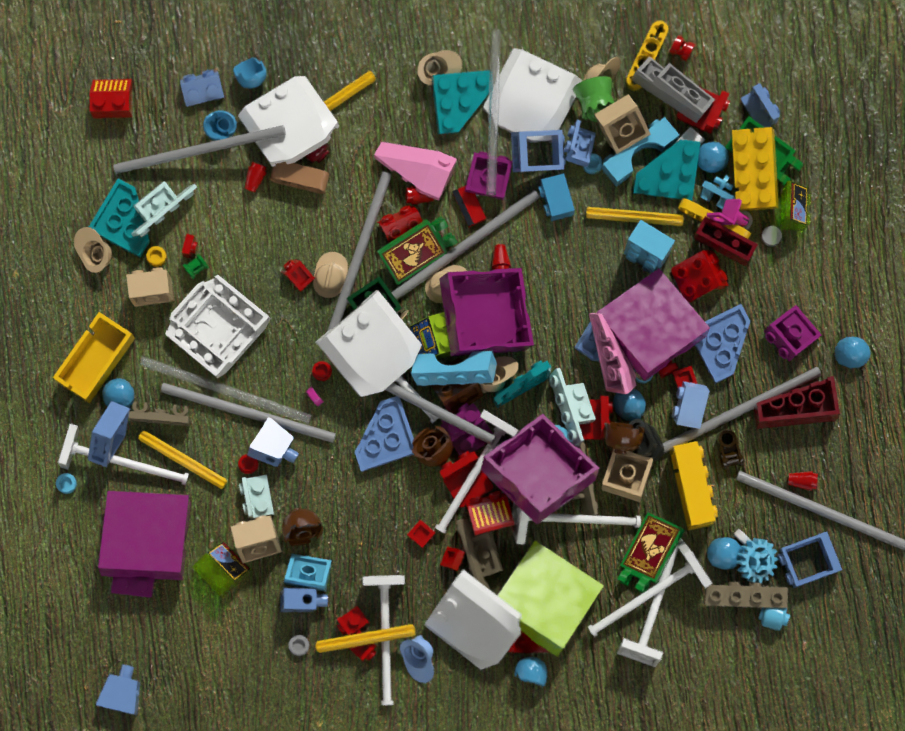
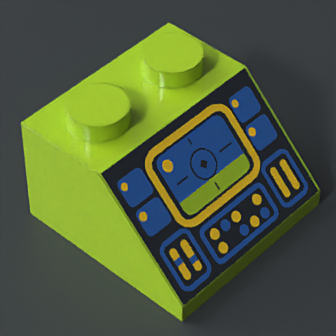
M444 312L428 316L410 326L411 332L422 344L418 354L434 353L437 359L451 356Z

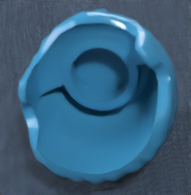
M254 57L241 62L233 68L238 83L247 89L260 86L267 76L263 62H259Z
M214 111L204 119V132L214 141L229 138L236 131L237 121L227 111Z
M708 142L700 147L698 167L709 173H716L726 168L729 162V155L721 143Z
M859 337L843 338L835 347L837 362L848 368H859L865 365L871 355L868 344Z
M112 379L103 387L102 396L107 407L111 401L128 408L133 404L135 398L134 389L125 379Z
M633 389L628 394L616 393L613 398L614 410L621 419L630 422L643 416L646 402L638 390Z
M721 537L715 539L709 545L707 551L708 560L714 567L724 570L733 569L739 565L736 561L740 560L741 557L737 554L742 553L743 550L736 540L729 537Z
M525 657L517 663L514 673L515 677L518 674L521 681L532 682L541 687L545 686L547 668L543 661L536 657Z

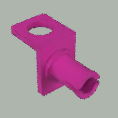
M727 199L722 213H707L706 215L721 225H735L736 223L744 227L748 223L744 219L749 220L747 215L739 211L742 203L740 199Z

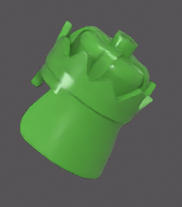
M599 76L589 78L573 87V92L581 103L582 119L598 122L594 114L614 103L612 97V78Z

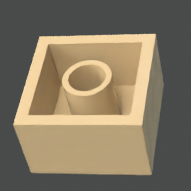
M629 94L594 114L608 144L616 154L651 135L638 106Z
M153 268L151 272L136 270L126 275L129 299L134 307L174 302L172 280L166 269Z
M613 450L602 483V490L641 502L653 465V459L627 451L626 455L617 454Z
M259 516L253 521H241L231 527L236 550L242 563L282 552L271 516Z

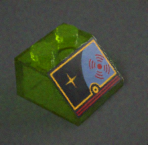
M792 181L786 182L781 191V230L804 231L806 226L810 225L811 215L807 213V206L811 204V194H808V187Z
M224 541L209 550L192 566L221 598L252 570L246 563H242L240 557Z

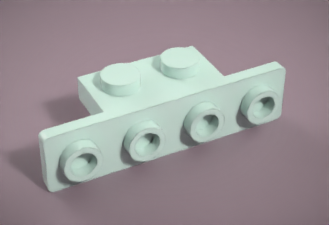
M165 181L159 184L133 206L145 222L131 233L132 236L140 235L142 237L150 231L149 226L153 223L156 225L165 218L164 214L170 211L171 213L180 206L178 203L183 198L187 200L193 196V190L197 186L195 184L190 185L176 196Z
M556 368L550 374L549 383L553 387L555 401L559 406L562 422L567 429L568 440L578 447L584 441L579 425L593 423L596 419L584 383L566 385L561 369Z

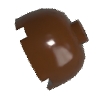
M605 422L604 440L609 447L615 449L614 453L626 455L627 451H634L640 446L645 428L638 426V429H633L631 424L610 422L609 424Z
M434 426L436 429L429 430V428L422 430L412 442V453L421 464L428 467H437L444 464L451 457L453 451L451 437L444 428Z
M293 509L284 518L282 523L284 541H289V545L292 546L311 543L310 538L316 536L318 539L323 534L320 518L315 512L308 509Z

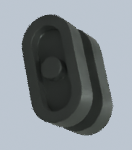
M641 419L632 420L629 424L633 425V429H638V426L645 428L642 443L636 451L645 457L652 458L653 461L659 460L664 454V445L656 429Z

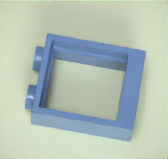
M562 130L511 132L513 172L564 170L566 161L563 154V145L565 138ZM552 136L553 165L528 166L527 137Z
M111 401L92 431L88 461L107 467L125 438L130 408Z
M827 532L779 550V562L781 566H785L787 571L785 573L786 580L789 585L792 584L793 588L842 570ZM818 541L829 570L798 581L788 552Z

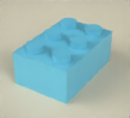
M640 220L628 238L624 255H626V259L630 262H637L643 266L642 268L645 271L653 273L658 268H662L670 255L675 240Z

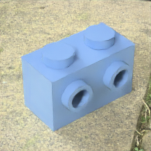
M683 381L682 386L678 387L676 396L678 403L672 410V418H674L677 425L700 429L710 391L707 386Z

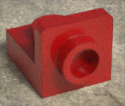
M297 259L289 260L281 271L299 291H302L315 279L303 263Z
M356 606L342 617L337 618L339 624L336 626L342 635L347 633L349 636L366 626L369 621L359 607Z
M374 643L349 648L363 662L366 659L370 661L377 653L375 651L377 646Z

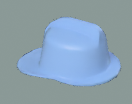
M421 635L412 640H404L400 644V652L406 669L416 681L422 683L429 682L434 675L431 661L433 656L432 646Z

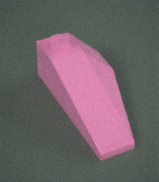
M381 142L374 154L376 160L391 171L399 173L402 176L401 179L415 185L418 192L438 201L453 175L457 161L456 158L439 151Z
M590 313V321L606 391L628 394L636 387L635 371L603 315Z

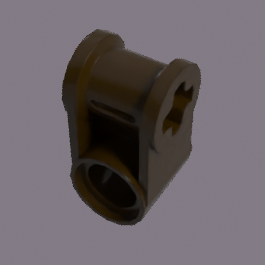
M729 429L723 430L716 438L722 469L726 470L727 467L734 465L743 466V457L736 434ZM722 435H729L731 443L724 444L721 438Z

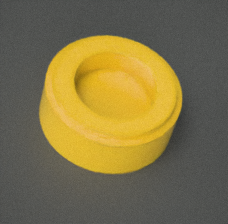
M154 246L147 251L146 259L151 266L160 267L166 262L167 255L163 248Z

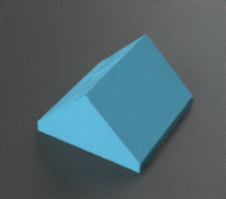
M291 554L284 583L290 586L326 592L332 560Z

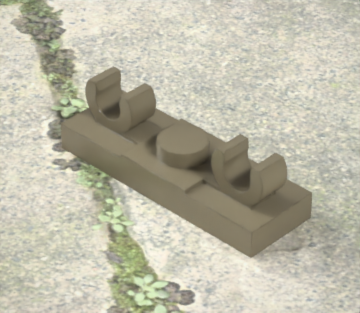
M134 401L132 405L134 411L129 412L128 419L133 422L190 426L191 423L190 417L187 416L189 412L187 406H184L182 413H178L177 405H174L172 408L174 415L166 413V410L154 409V412L147 413L149 409L148 403L144 402V408L138 410V403Z

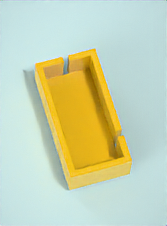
M772 127L754 128V132L750 129L732 130L735 188L739 190L735 192L736 199L742 200L739 211L778 209L774 129Z
M98 312L89 325V328L95 334L92 336L86 330L53 376L57 383L89 404L135 340L131 332Z
M698 441L673 446L670 456L673 469L679 470L678 473H675L687 530L711 526L716 521L718 513L716 506H712L711 502L713 497L712 487L707 485L706 478L709 477L707 466H703L702 458H704L703 448L698 446Z

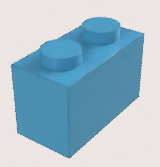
M560 174L541 179V186H538L540 197H544L546 202L543 205L545 215L550 216L551 221L574 216L575 209L565 175Z

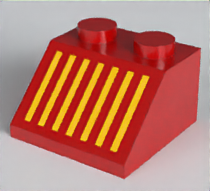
M132 79L93 80L90 89V113L92 117H132Z
M501 491L492 492L488 497L481 498V496L469 499V502H465L475 535L515 525L505 493H501Z

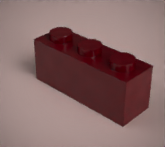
M706 216L693 238L745 267L758 245Z

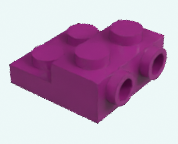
M474 152L465 192L504 200L512 169V161L505 156L493 157L487 152Z
M797 305L772 322L764 330L766 340L769 343H774L778 348L779 355L784 359L787 358L788 361H791L822 336Z
M466 403L458 409L459 413L456 416L493 434L485 420L480 417L481 413L474 403L471 405ZM441 420L443 424L440 427L444 428L451 437L453 448L459 456L466 451H469V453L477 452L488 444Z
M144 576L131 578L113 577L111 593L152 598L155 579Z

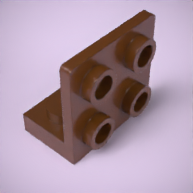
M457 358L447 365H456L463 361ZM478 383L430 385L440 398L445 410L452 414L458 412V409L464 404H471L484 396Z

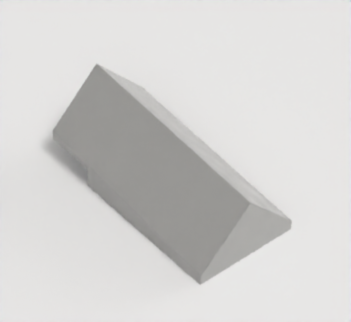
M650 56L631 78L633 82L695 123H697L715 100L670 63L664 68Z

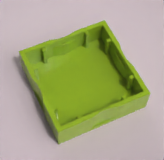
M534 541L498 597L521 614L519 621L521 631L528 635L535 643L558 657L604 585L537 541Z

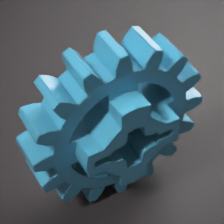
M753 538V541L747 540V546H741L743 552L737 554L741 557L740 560L736 561L737 564H741L738 571L743 572L742 577L748 579L747 581L762 583V580L768 581V575H774L772 569L778 567L774 564L775 561L779 560V558L774 557L777 550L772 549L773 544L767 543L768 540Z

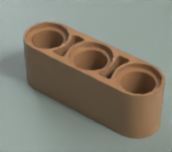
M286 162L275 163L276 166H273L270 176L272 182L319 194L325 193L330 175L328 172L295 163L287 164Z

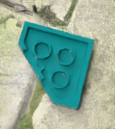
M490 70L431 76L438 135L458 133L492 90Z
M680 139L636 173L633 193L675 199L684 198L692 201L701 142Z
M118 178L89 227L96 230L100 237L140 258L150 240L148 233L142 237L140 235L133 237L131 234L145 222L133 207L139 202L135 187Z
M548 360L545 362L538 361L533 364L530 371L516 377L513 380L514 383L509 387L495 393L496 396L493 402L496 407L499 408L549 379L552 367Z

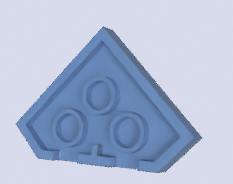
M742 304L705 321L710 330L706 338L695 345L715 384L734 374L750 324Z
M395 396L380 401L376 412L370 420L355 450L361 472L414 455L412 453L414 438L400 397Z

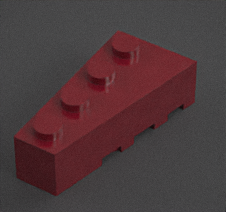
M834 376L820 382L811 383L800 389L791 390V392L783 395L780 394L757 402L754 408L756 428L837 421L840 410Z

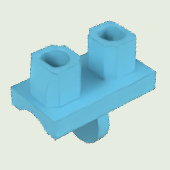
M727 175L724 180L719 177L715 178L714 182L719 184L720 187L707 180L702 185L703 189L700 197L709 202L714 193L718 194L721 198L716 206L723 209L727 199H736V196L723 190L725 187L731 191L734 187L728 183L730 177Z

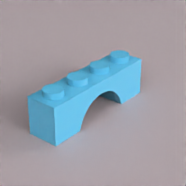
M665 117L660 121L656 119L649 125L651 135L618 154H610L603 160L602 170L616 187L632 176L633 167L631 160L635 153L644 148H654L663 152L678 140L679 134Z
M492 351L472 352L465 361L456 365H443L439 363L434 353L418 354L411 374L417 386L493 383L497 362Z

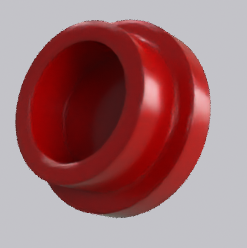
M319 361L314 364L312 368L313 377L318 381L328 380L332 375L330 364L325 361Z
M245 454L239 459L238 467L242 473L252 474L258 468V460Z

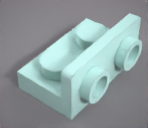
M267 475L252 478L243 477L239 488L241 496L245 495L246 503H243L244 514L248 515L250 520L256 519L259 516L274 515Z

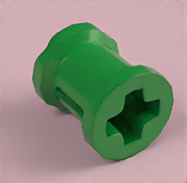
M199 253L191 262L183 264L184 269L192 279L203 269L209 268Z

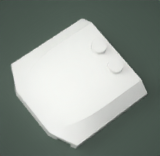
M513 48L483 106V110L488 113L496 126L510 133L560 130L576 99L573 87L582 82V80L575 74L524 50ZM529 136L527 141L531 143L549 141V143H552V136Z
M305 76L291 78L246 105L238 115L249 133L284 125L286 135L255 142L272 167L276 166L275 163L286 162L291 164L326 144L330 140V134L333 130L339 127L337 120Z
M219 275L214 276V279L207 282L198 283L171 313L169 328L165 333L169 339L217 379L227 373L266 329L270 321V317Z
M378 290L365 299L356 310L337 326L330 329L315 342L360 397L384 391L413 366L422 346Z
M463 570L424 626L482 670L498 664L518 638L521 628H519L521 614Z

